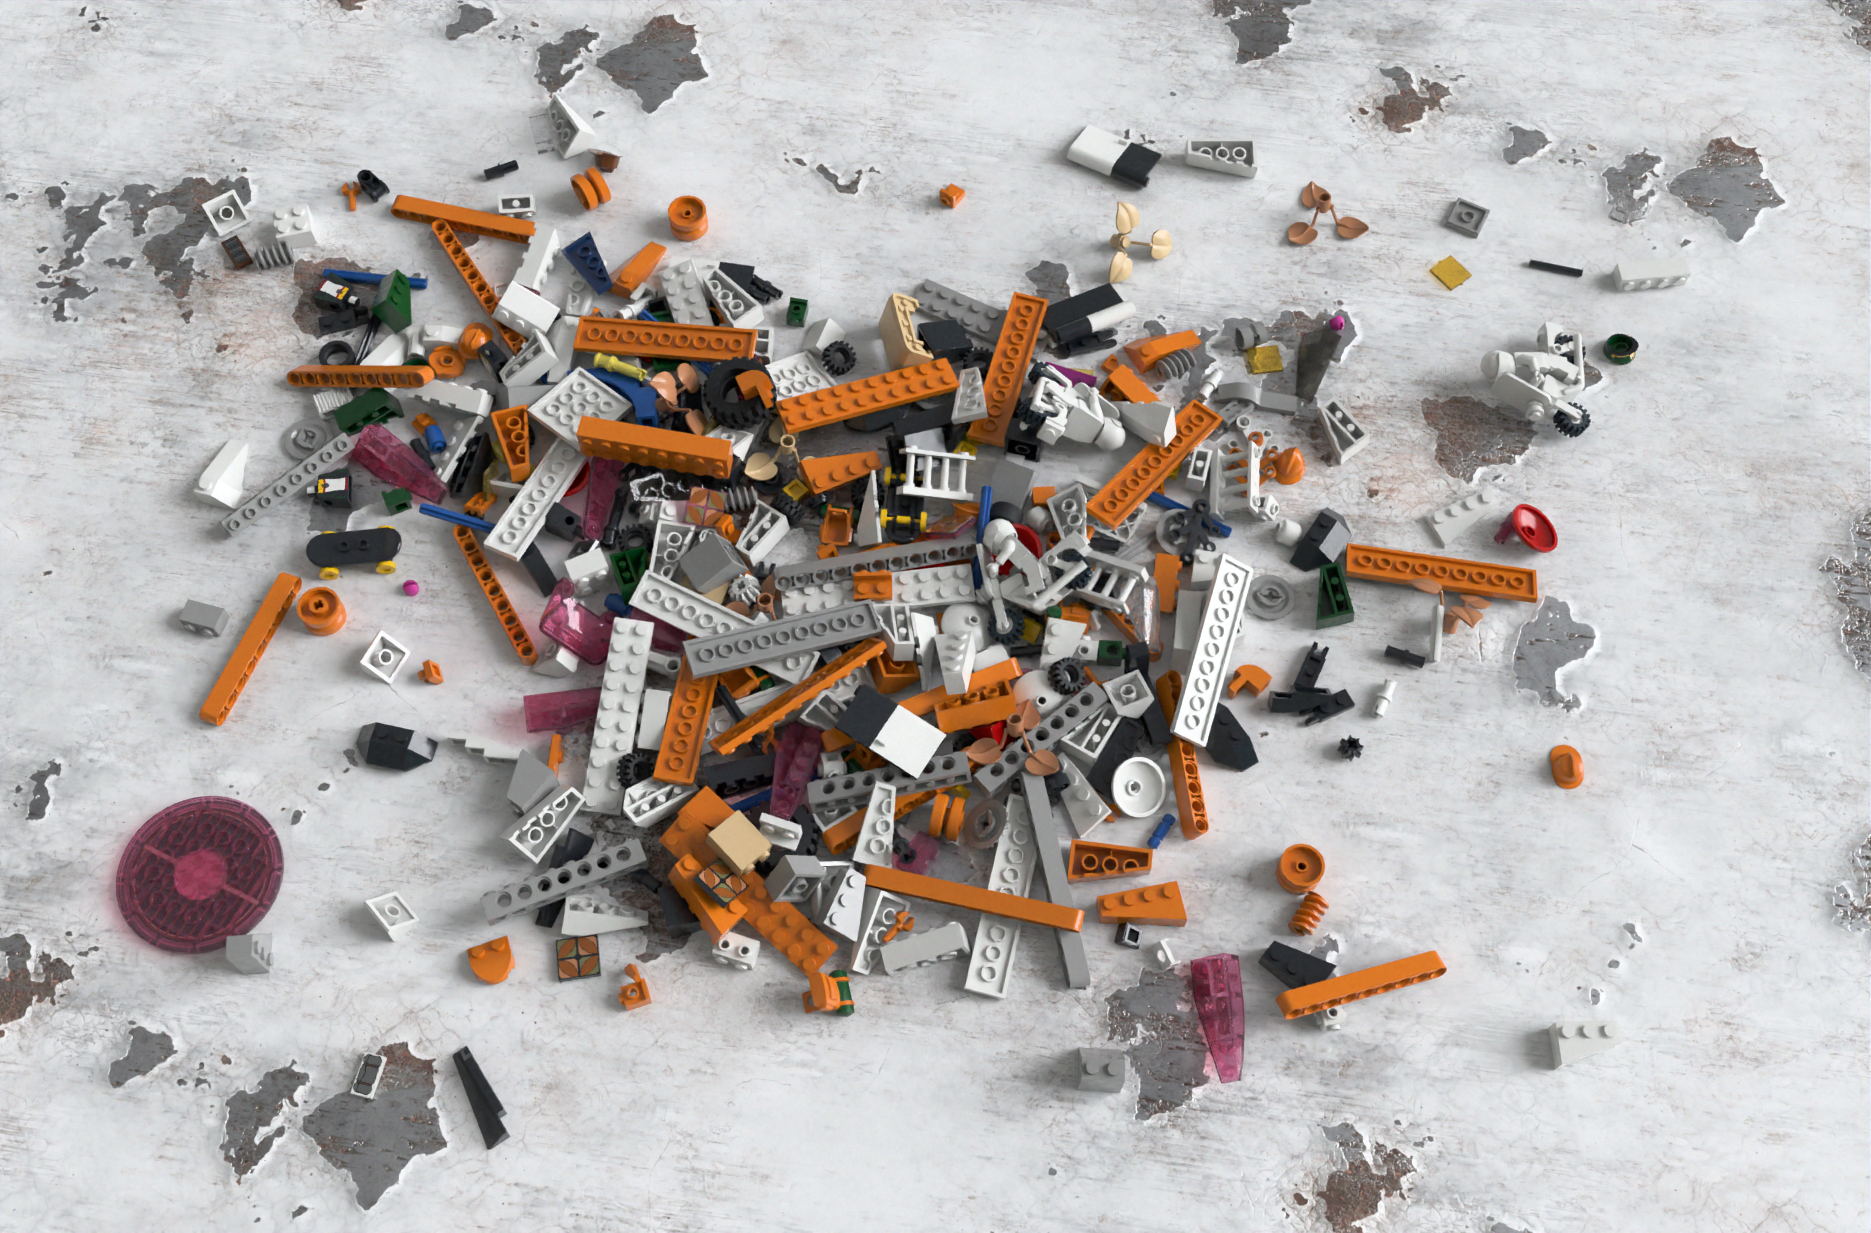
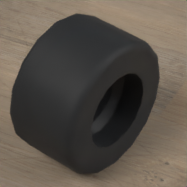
M999 501L995 502L990 509L989 522L995 519H1004L1011 524H1021L1024 515L1014 504Z

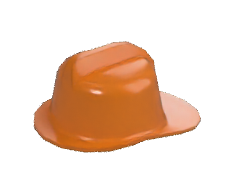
M480 322L469 324L458 340L457 347L459 353L469 360L479 359L477 349L492 340V331L488 326Z
M952 503L955 506L954 515L957 516L956 522L959 516H971L964 524L960 523L957 525L970 526L978 523L980 503Z
M1558 745L1552 750L1550 755L1553 779L1562 788L1575 789L1580 786L1584 778L1582 758L1575 748L1568 745Z

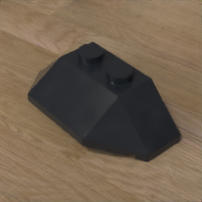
M913 402L842 421L845 427L869 432L891 425L894 420L904 418L912 407Z
M487 432L475 434L473 439H471L472 441L467 444L466 451L459 458L448 486L450 498L466 497L482 492L486 488L496 460L490 436Z
M1328 507L1322 510L1302 538L1289 563L1304 572L1334 563L1352 536L1344 517Z
M1218 702L1206 747L1204 748L1216 764L1244 772L1259 762L1252 741L1228 707Z
M375 722L362 726L356 745L366 764L407 772L425 763L432 762L438 742L415 730Z

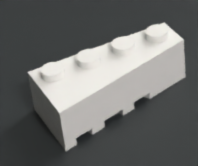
M1187 138L1184 149L1185 164L1255 178L1258 169L1255 138Z
M535 222L534 229H536L534 237L530 236L529 250L527 253H523L522 268L518 267L513 281L531 288L529 290L538 295L542 285L547 281L549 271L554 267L555 259L561 254V246L555 227Z
M716 266L702 276L705 291L729 327L752 329L764 320L761 304Z
M433 379L423 387L409 388L407 395L427 406L474 416L480 415L484 418H488L494 398L488 395V391L477 388L472 390V387L466 385L460 387L457 384L451 382L444 383Z
M658 519L649 571L673 582L681 567L678 560L687 554L695 537L696 525Z
M1178 591L1169 670H1175L1179 674L1186 675L1202 615H1200V612H1203L1204 609L1201 592Z
M972 631L934 635L947 695L967 693L976 655Z
M561 784L498 837L526 861L538 864L586 798L572 786Z
M959 922L946 923L944 927L939 929L930 928L920 935L911 934L906 936L904 940L898 942L896 940L885 943V946L880 947L885 970L890 975L918 969L919 964H922V966L936 965L939 959L952 961L956 960V956L965 953L966 957L972 955L968 933Z

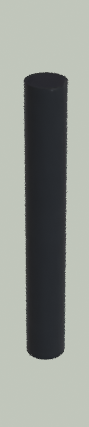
M1531 259L1529 261L1530 267L1580 277L1583 274L1581 269Z

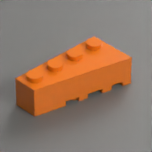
M1121 364L1111 373L1099 389L1100 392L1104 391L1109 394L1111 401H1129L1130 403L1159 401L1157 395L1152 393L1145 383L1139 380L1132 370L1124 364Z
M876 451L801 460L798 464L811 497L825 491L833 492L857 482L859 478L863 480V477H870L872 470H875V474H878L883 468Z
M1007 678L1000 680L1001 684L995 686L992 683L985 685V689L979 692L974 690L968 691L962 698L955 696L933 704L938 729L945 734H950L960 729H971L974 726L989 725L995 721L1007 720L1008 715L1017 713L1015 696Z
M1072 839L1067 872L1068 884L1149 875L1152 867L1153 849Z
M687 853L674 865L668 878L680 896L686 899L690 905L688 908L693 914H696L701 922V927L704 931L707 930L711 936L710 940L715 946L741 921L748 909L738 899L733 900L724 909L721 908L693 880L705 868Z
M1177 881L1097 896L1095 903L1099 922L1103 924L1128 922L1138 925L1155 924L1158 926L1177 925V927H1185L1187 922Z

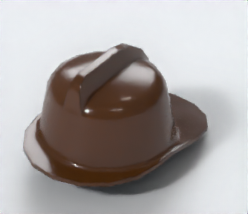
M588 149L589 152L594 154L596 167L605 173H612L618 167L620 157H623L603 150Z

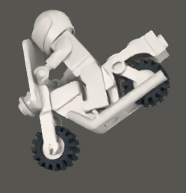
M1545 322L1537 331L1536 344L1538 352H1515L1511 355L1501 350H1492L1483 356L1480 367L1489 382H1495L1490 389V393L1493 396L1522 411L1532 421H1537L1544 416V418L1556 424V429L1560 428V433L1563 431L1564 436L1569 434L1570 438L1573 436L1578 437L1589 427L1591 419H1588L1590 414H1586L1587 410H1583L1582 405L1578 407L1575 402L1572 405V401L1583 390L1585 385L1583 359L1585 358L1586 351H1584L1585 346L1582 347L1581 334L1570 335L1569 337L1567 335L1561 336L1564 332L1562 325ZM1553 407L1558 409L1556 413L1551 411Z
M1036 362L1028 374V380L1031 381L1032 385L1035 384V386L1017 411L1018 417H1021L1020 429L1025 430L1028 425L1032 428L1035 427L1039 430L1037 437L1051 445H1054L1058 437H1061L1063 434V436L1069 437L1076 442H1094L1102 450L1112 451L1122 446L1126 435L1122 423L1118 421L1120 416L1119 410L1099 395V390L1095 387L1090 388L1082 382L1076 384L1073 388L1072 382L1052 365L1044 364L1043 362Z
M995 519L987 524L984 530L983 544H976L984 584L981 585V589L975 590V598L981 605L983 603L988 605L989 601L993 600L995 616H990L992 621L988 620L990 627H987V629L990 631L989 635L1002 645L1009 646V643L1012 645L1016 644L1015 640L1019 642L1021 640L1019 636L1024 635L1022 630H1025L1023 625L1025 622L1018 613L1010 609L1008 602L1035 614L1043 615L1048 607L1055 606L1073 590H1077V587L1082 589L1083 584L1085 586L1088 585L1086 581H1091L1090 576L1094 574V571L1091 569L1092 566L1089 564V561L1084 558L1092 550L1088 545L1090 541L1084 534L1080 535L1075 530L1066 538L1061 539L1054 548L1047 551L1038 560L1017 539L1018 535L1009 521ZM991 552H992L995 556H997L996 559H995V560H997V561H996L995 563H994V561H993V557H992ZM1009 559L1014 564L1010 569V574L1008 576H1000L998 574V567Z

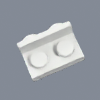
M762 812L759 819L761 825L759 832L771 844L796 851L802 836L801 825Z

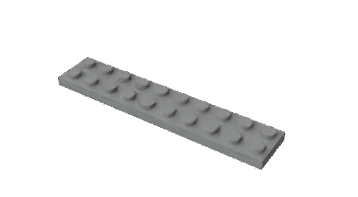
M868 599L683 641V649L692 677L696 679L880 636L883 630L872 601Z

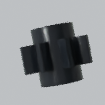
M1349 735L1347 740L1342 738L1340 741L1341 745L1337 749V751L1342 753L1341 758H1347L1350 761L1354 757L1360 758V751H1362L1364 746L1360 745L1359 738H1352L1351 735Z

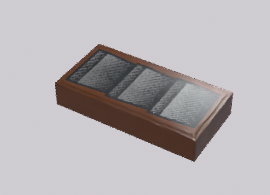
M237 235L221 242L237 270L253 263Z

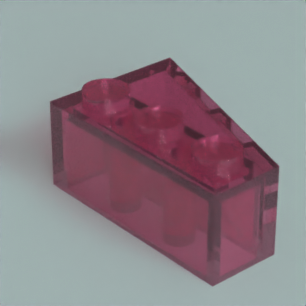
M633 607L628 619L654 622L651 643L655 644V648L679 653L687 633Z

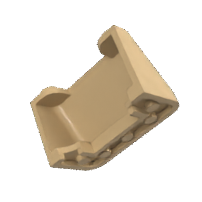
M893 293L888 298L878 323L890 372L929 363L934 359L932 351L926 352L922 347L924 345L923 341L916 339L910 316L919 308L918 300L899 293Z

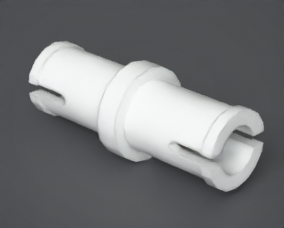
M1213 370L1210 377L1205 379L1203 387L1196 395L1200 401H1207L1209 395L1217 389V384L1224 376L1221 370Z
M1385 679L1381 691L1377 693V701L1371 711L1373 716L1383 718L1387 705L1392 701L1391 696L1397 685L1394 680Z

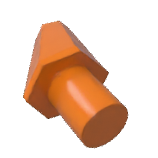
M629 963L624 968L625 975L636 982H640L641 978L636 965Z

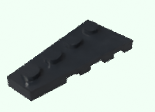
M1127 716L1124 717L1086 777V780L1094 790L1113 802L1115 801L1112 796L1111 783L1114 772L1122 762L1133 757L1142 729V725Z

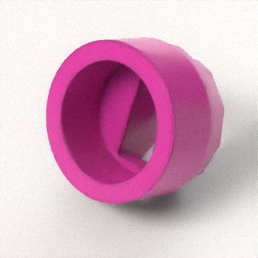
M1342 316L1329 320L1333 330H1341L1344 327Z
M407 580L403 584V591L407 596H415L419 592V586L416 581Z

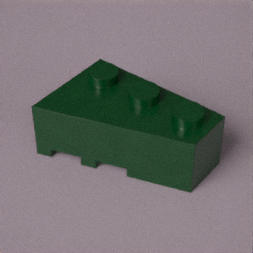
M398 269L382 278L370 309L396 334L412 325L410 281Z
M381 387L372 388L370 391L333 412L339 430L345 432L349 437L372 429L371 426L380 422L383 424L389 423L388 419L397 416L399 418L405 417L399 400Z
M646 546L609 555L613 575L625 606L629 605L646 570H649L650 562Z
M1336 562L1320 566L1316 630L1354 622V609L1340 563Z

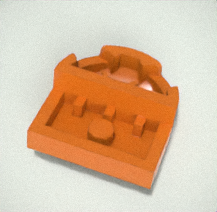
M507 935L467 949L470 966L478 981H484L488 985L498 984L508 978V973L511 969H515V959Z

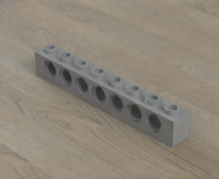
M340 432L219 521V524L230 537L234 538L356 446L345 432Z
M1094 681L1090 685L1086 684L1079 690L1076 696H1070L1066 699L1062 707L1053 709L1048 718L1045 720L1041 719L1038 726L1030 732L1028 730L1025 731L1032 753L1035 754L1040 749L1052 751L1060 744L1061 738L1067 736L1079 724L1081 725L1090 715L1109 702V697ZM1081 702H1087L1089 705L1084 706ZM1072 713L1074 717H1068L1066 714ZM1058 725L1060 728L1053 729L1051 726ZM1020 736L1016 743L1012 742L1005 748L999 761L985 767L981 766L975 771L974 784L989 800L1019 777L1020 772L1026 771L1025 762L1030 756L1021 750L1026 748L1022 736ZM1042 736L1045 738V740L1039 741L1036 739V737ZM1013 760L1015 761V764L1011 765L1008 764L1006 761ZM992 772H999L1001 775H1000V776H993V775H991V773H992Z
M966 751L932 757L917 780L913 777L906 778L909 775L894 765L874 768L864 772H854L844 776H835L824 780H815L807 783L809 804L813 814L869 803L875 781L895 786V797L972 782Z
M639 838L627 839L616 847L608 846L602 850L603 852L587 854L582 860L576 862H566L563 867L558 869L550 868L537 877L534 875L529 876L523 880L524 882L508 884L500 891L485 893L484 897H481L480 900L489 925L493 926L648 866ZM622 854L628 856V859L625 861H620L617 858ZM607 862L609 865L602 869L598 867V864ZM582 869H587L589 871V873L586 876H580L578 874L579 871ZM561 877H568L569 881L562 884L559 882V879ZM543 884L550 886L546 891H540L539 887ZM522 892L530 893L525 899L519 898ZM508 899L510 902L507 906H500V901Z

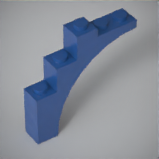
M603 367L584 369L633 404V411L636 414L638 425L658 428L659 411L656 409L655 401L659 399V396L654 388H642L640 380L616 371L609 372ZM574 370L567 371V376L570 375Z

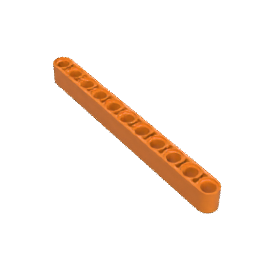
M442 219L434 221L432 223V230L437 242L511 354L516 357L522 350L521 345L523 342H527L520 333L491 317L499 304V300L447 222Z
M1016 657L972 673L967 692L971 690L979 692L985 689V685L991 683L993 686L1001 684L1000 680L1007 678L1008 682L1023 676ZM944 684L897 704L916 716L922 717L934 712L933 704L955 696L962 698L966 693L947 695ZM836 728L829 729L820 734L827 753L856 743L855 740Z
M866 864L863 874L866 877L865 887L868 886L882 891L1065 931L1081 932L1085 912L1076 908L872 864Z

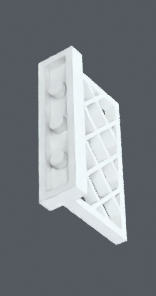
M1080 474L1076 480V484L1080 483L1083 491L1086 493V502L1090 501L1105 486ZM1142 502L1132 512L1138 515L1136 521L1128 523L1127 519H1125V525L1117 527L1114 531L1112 529L1103 530L1100 525L1102 522L1096 518L1095 522H1086V525L1093 526L1095 532L1113 540H1120V543L1128 546L1142 517H1144L1147 511V503ZM1127 528L1129 532L1127 539L1119 537L1117 531Z

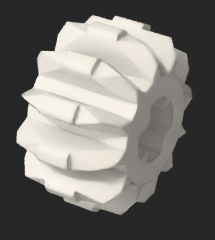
M740 574L738 579H734L733 584H729L730 590L728 593L733 602L741 601L750 606L751 602H756V597L760 595L762 588L755 577L749 574L745 576Z

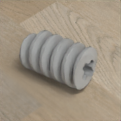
M285 241L284 247H282L280 242H278L277 248L271 244L270 250H268L266 245L263 246V251L256 247L255 259L259 270L262 268V264L265 268L269 267V263L272 267L276 266V261L279 265H283V259L287 264L290 263V258L295 262L292 247L287 241Z
M1182 348L1180 351H1176L1174 354L1156 361V374L1159 380L1165 383L1166 378L1170 380L1172 375L1176 377L1178 372L1182 374L1184 369L1188 371L1190 366L1194 368L1196 361L1188 349Z
M750 486L749 491H747L746 487H743L742 492L736 487L734 493L728 488L727 494H725V504L723 502L726 512L730 511L731 506L734 511H737L738 506L743 511L745 505L751 510L753 504L756 507L758 500L757 491L754 490L753 486Z

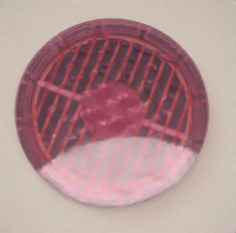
M202 796L175 803L150 818L136 832L125 848L116 876V896L122 916L128 926L140 938L150 945L167 952L200 954L226 946L227 936L246 935L265 917L275 902L284 873V856L281 842L269 821L255 808L239 800L221 796Z

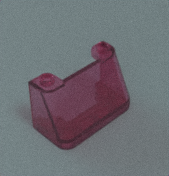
M563 576L556 583L540 618L539 629L543 634L592 666L601 665L608 657L615 617H624L614 611H606L600 616L593 613L571 597L575 591V586L569 579Z

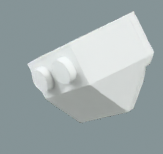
M652 776L626 789L622 811L635 826L648 828L678 812L699 791V788L695 783L693 787L653 781Z

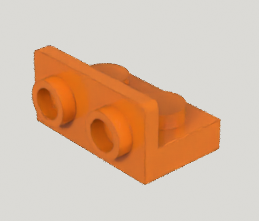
M861 570L853 573L854 601L871 599V601L893 600L892 572L887 570H878L877 572Z

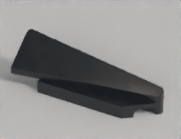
M569 828L565 846H555L548 869H558L563 867L566 862L582 860L585 855L589 854L594 839L573 828ZM561 877L559 879V882L562 884L569 881L568 877ZM543 884L541 891L548 890L550 886ZM565 898L537 908L539 913L535 925L552 928L564 905Z
M465 1046L453 1054V1060L487 1149L491 1150L511 1137L500 1119L507 1112L469 1048Z

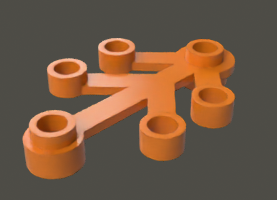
M1254 431L1248 436V441L1252 440L1259 447L1264 442L1263 435L1258 431ZM1254 436H1258V437H1259V438L1256 439V440L1252 439ZM1236 447L1232 448L1229 454L1231 455L1234 452L1240 453V450ZM1269 449L1266 456L1260 460L1259 471L1270 462L1277 460L1278 453L1275 449ZM1271 453L1275 454L1274 457H1269ZM1245 459L1236 461L1242 468L1248 467V462ZM1232 464L1228 466L1227 471L1238 469V466ZM1273 466L1265 468V473L1259 477V487L1268 479L1276 476V470ZM1269 470L1274 471L1272 474H1267ZM1243 476L1234 477L1239 484L1248 482V476L1247 480ZM1242 491V495L1247 498V491Z

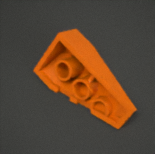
M651 241L609 275L614 287L608 291L631 301V293L642 282L645 283L666 252L667 247Z
M1193 330L1137 339L1123 346V350L1140 373L1144 374L1155 368L1156 361L1162 360V358L1168 357V355L1174 354V352L1180 351L1182 348L1191 350L1201 345L1202 342Z
M886 648L882 650L883 653L880 656L870 658L873 680L877 691L880 693H897L920 679V674L914 660L893 661Z

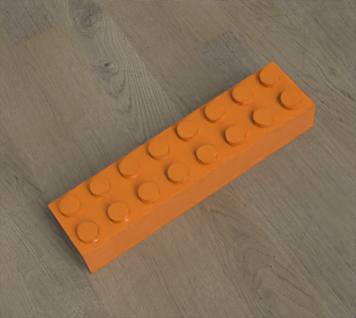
M583 415L581 416L576 434L580 453L588 457L597 456L606 460L615 459L624 463L633 462L642 466L650 465L660 469H674L682 473L691 472L699 476L709 475L717 479H729L733 463L732 441Z

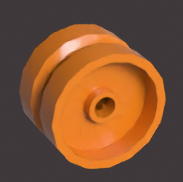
M594 166L585 169L583 175L578 173L570 178L577 198L587 211L598 208V202L605 204L611 200L610 190L604 178Z
M687 195L678 197L670 203L668 216L670 228L675 237L684 241H695L707 232V212L702 200L695 196Z
M315 587L305 592L298 600V615L312 634L317 636L332 635L340 630L346 621L345 607L334 590L327 587Z
M938 793L931 815L928 836L939 838L944 827H946V840L957 842L964 821L966 799L955 797L951 807L948 808L949 796Z
M1301 843L1290 846L1284 851L1276 867L1278 883L1290 894H1308V891H1313L1324 875L1325 862L1323 856L1311 845Z

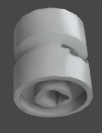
M1262 321L1251 323L1249 327L1244 325L1235 329L1236 342L1241 350L1251 348L1253 344L1258 346L1267 343V331Z

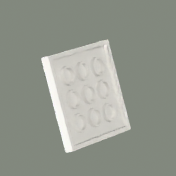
M808 350L765 365L776 386L777 401L837 386V383Z
M579 366L527 411L528 415L580 452L576 434L582 415L619 422L633 410V404Z

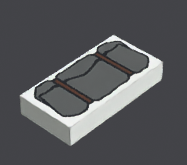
M365 1052L350 1094L372 1100L387 1058Z

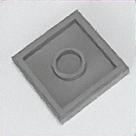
M1458 197L1445 226L1477 239L1490 210Z

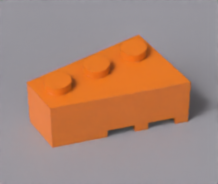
M1163 553L1156 554L1148 612L1171 615L1172 610H1176L1177 599H1174L1175 591H1179L1180 580H1177V573H1181L1182 562L1179 561L1180 556Z

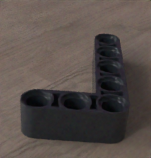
M1146 641L1126 645L1124 675L1139 670L1154 697V701L1140 716L1149 743L1154 748L1171 744L1172 735L1148 674L1149 647Z

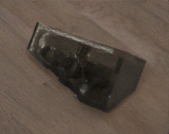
M1325 329L1304 334L1298 347L1295 396L1313 402L1339 346L1341 335Z
M674 469L628 482L633 501H690L692 488L697 487L704 490L699 475L691 472L682 473Z

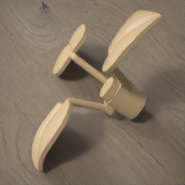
M1117 202L1116 228L1119 233L1113 234L1110 238V245L1116 248V251H1120L1113 256L1110 264L1109 283L1111 284L1126 280L1132 272V261L1127 258V253L1123 250L1128 248L1130 244L1151 247L1150 255L1155 259L1165 258L1172 248L1171 237L1165 230L1154 232L1151 238L1152 243L1130 241L1126 234L1131 233L1132 228L1138 226L1139 212L1133 205L1126 202Z
M778 416L769 429L770 440L775 444H780L776 455L771 460L770 456L766 453L759 452L753 454L747 461L744 473L758 481H766L773 478L778 470L777 466L773 463L777 460L780 453L784 455L794 453L797 464H799L800 460L797 449L794 448L799 432L787 435ZM806 456L803 460L816 459V457ZM797 468V476L802 482H804L799 468Z

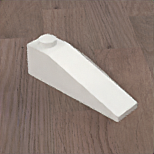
M429 321L424 325L423 343L427 352H433L436 347L443 345L452 346L453 349L458 351V340L467 326L451 321ZM492 333L493 342L500 348V335Z

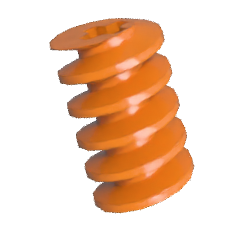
M1308 891V895L1304 897V902H1301L1300 908L1296 910V915H1293L1292 921L1288 923L1289 929L1302 937H1305L1306 934L1312 936L1313 931L1310 928L1316 929L1318 927L1315 922H1321L1322 920L1318 915L1324 916L1325 911L1322 908L1328 909L1330 907L1329 904L1319 894Z

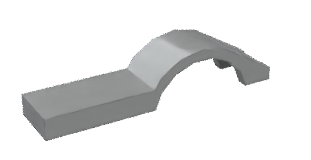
M1243 382L1217 385L1215 390L1218 391V397L1214 398V403L1224 404L1226 401L1240 399L1253 403L1258 410L1292 416L1296 412V396L1261 391L1252 384Z

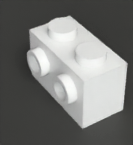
M533 193L497 196L499 214L502 216L515 218V216L521 215L522 218H530L533 214H536Z
M728 932L714 946L712 954L716 958L715 960L721 964L731 963L743 971L747 969L753 970L761 944L760 941Z

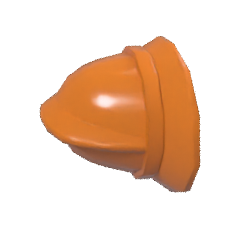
M1297 447L1285 449L1283 452H1280L1277 460L1272 462L1276 470L1274 479L1281 485L1297 483L1305 474V461Z

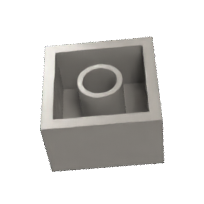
M784 855L774 870L770 872L764 885L774 902H805L826 876V873L816 856Z

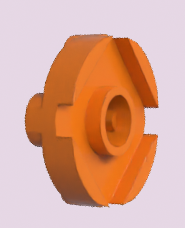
M443 345L436 347L433 353L429 355L428 365L433 370L436 378L450 379L463 375L466 358L459 351L453 349L452 346ZM444 360H447L448 362H452V363H450V364H445V363H444Z

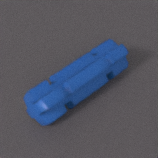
M1165 814L1162 819L1163 822L1159 823L1152 834L1153 837H1150L1147 841V845L1150 848L1157 849L1161 844L1160 840L1163 841L1171 828L1170 825L1172 826L1176 821L1173 815Z

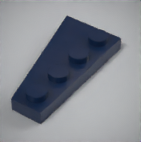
M590 231L561 250L564 257L598 296L614 287Z

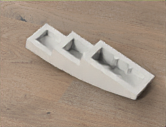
M448 730L447 739L451 745L465 746L469 754L482 755L488 764L516 766L519 753L509 747L477 735Z

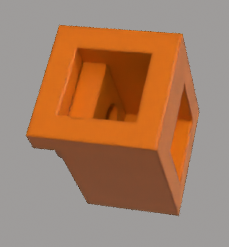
M644 978L640 982L620 987L622 993L618 994L621 1006H626L627 1011L652 1004ZM637 992L633 997L629 995L630 993Z

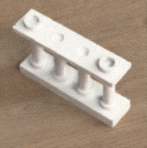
M1252 440L1249 441L1248 451L1226 456L1218 448L1212 449L1209 514L1218 522L1224 521V513L1226 511L1248 507L1254 514H1258L1260 506L1259 466L1262 453L1260 447ZM1248 458V467L1226 471V465L1229 462ZM1248 474L1247 483L1225 488V481L1227 479ZM1247 491V499L1225 504L1226 495Z
M907 445L906 448L899 450V453L907 454L906 481L903 483V486L897 487V495L960 502L973 500V494L966 493L965 479L967 462L974 461L976 456H969V452L952 454L919 450L917 446ZM915 455L925 456L923 485H921V488L915 487V484H913ZM932 457L942 458L941 482L938 490L932 489L930 485ZM950 459L959 460L958 487L955 491H949L948 488Z
M1091 550L1084 557L1089 561V564L1096 567L1094 574L1091 575V581L1087 582L1088 585L1085 588L1079 589L1077 587V590H1073L1067 597L1083 598L1089 602L1109 608L1117 614L1124 613L1128 615L1130 611L1125 600L1135 582H1147L1149 575L1145 567ZM1102 571H1111L1112 574L1101 594L1093 592L1092 589ZM1119 576L1129 577L1118 599L1108 597Z

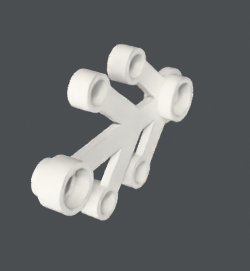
M1242 415L1237 418L1236 428L1243 433L1249 445L1248 436L1251 433L1249 429L1251 419L1248 416ZM1269 429L1262 431L1264 442L1260 446L1261 453H1263L1267 442L1272 439L1273 433ZM1231 439L1228 442L1227 448L1229 451L1235 448L1231 444L1236 445L1240 452L1248 451V446L1239 443L1235 439ZM1277 444L1269 446V449H1276L1279 454L1280 447ZM1271 453V454L1269 455V457H1274V456H1275L1274 453ZM1234 461L1235 465L1241 467L1236 461ZM1260 470L1259 476H1262L1265 472ZM1269 470L1267 474H1272L1274 471Z

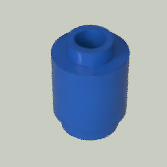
M430 425L425 428L424 438L429 451L435 453L442 452L447 446L442 430L437 425Z
M609 593L604 602V606L608 611L623 618L630 616L634 610V607L631 605L625 606L621 595L617 593Z

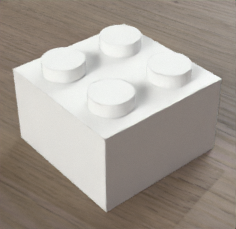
M307 203L272 211L276 239L282 247H284L285 241L291 245L292 249L317 244L313 217Z
M600 548L564 562L569 579L578 598L588 596L593 591L605 589L613 584L609 567Z

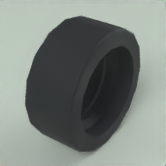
M335 340L328 342L319 351L318 357L321 365H331L327 363V360L336 352L348 354L346 360L337 365H353L355 360L352 347L344 341Z

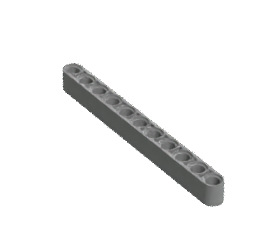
M964 534L780 566L773 570L772 577L775 587L780 591L853 579V573L861 570L868 572H877L878 570L894 572L973 558L978 555L976 544L978 543L973 535Z
M1028 771L1020 772L1019 782L1047 902L1074 908L1043 776L1032 775ZM1053 928L1067 987L1072 989L1090 985V974L1080 933Z

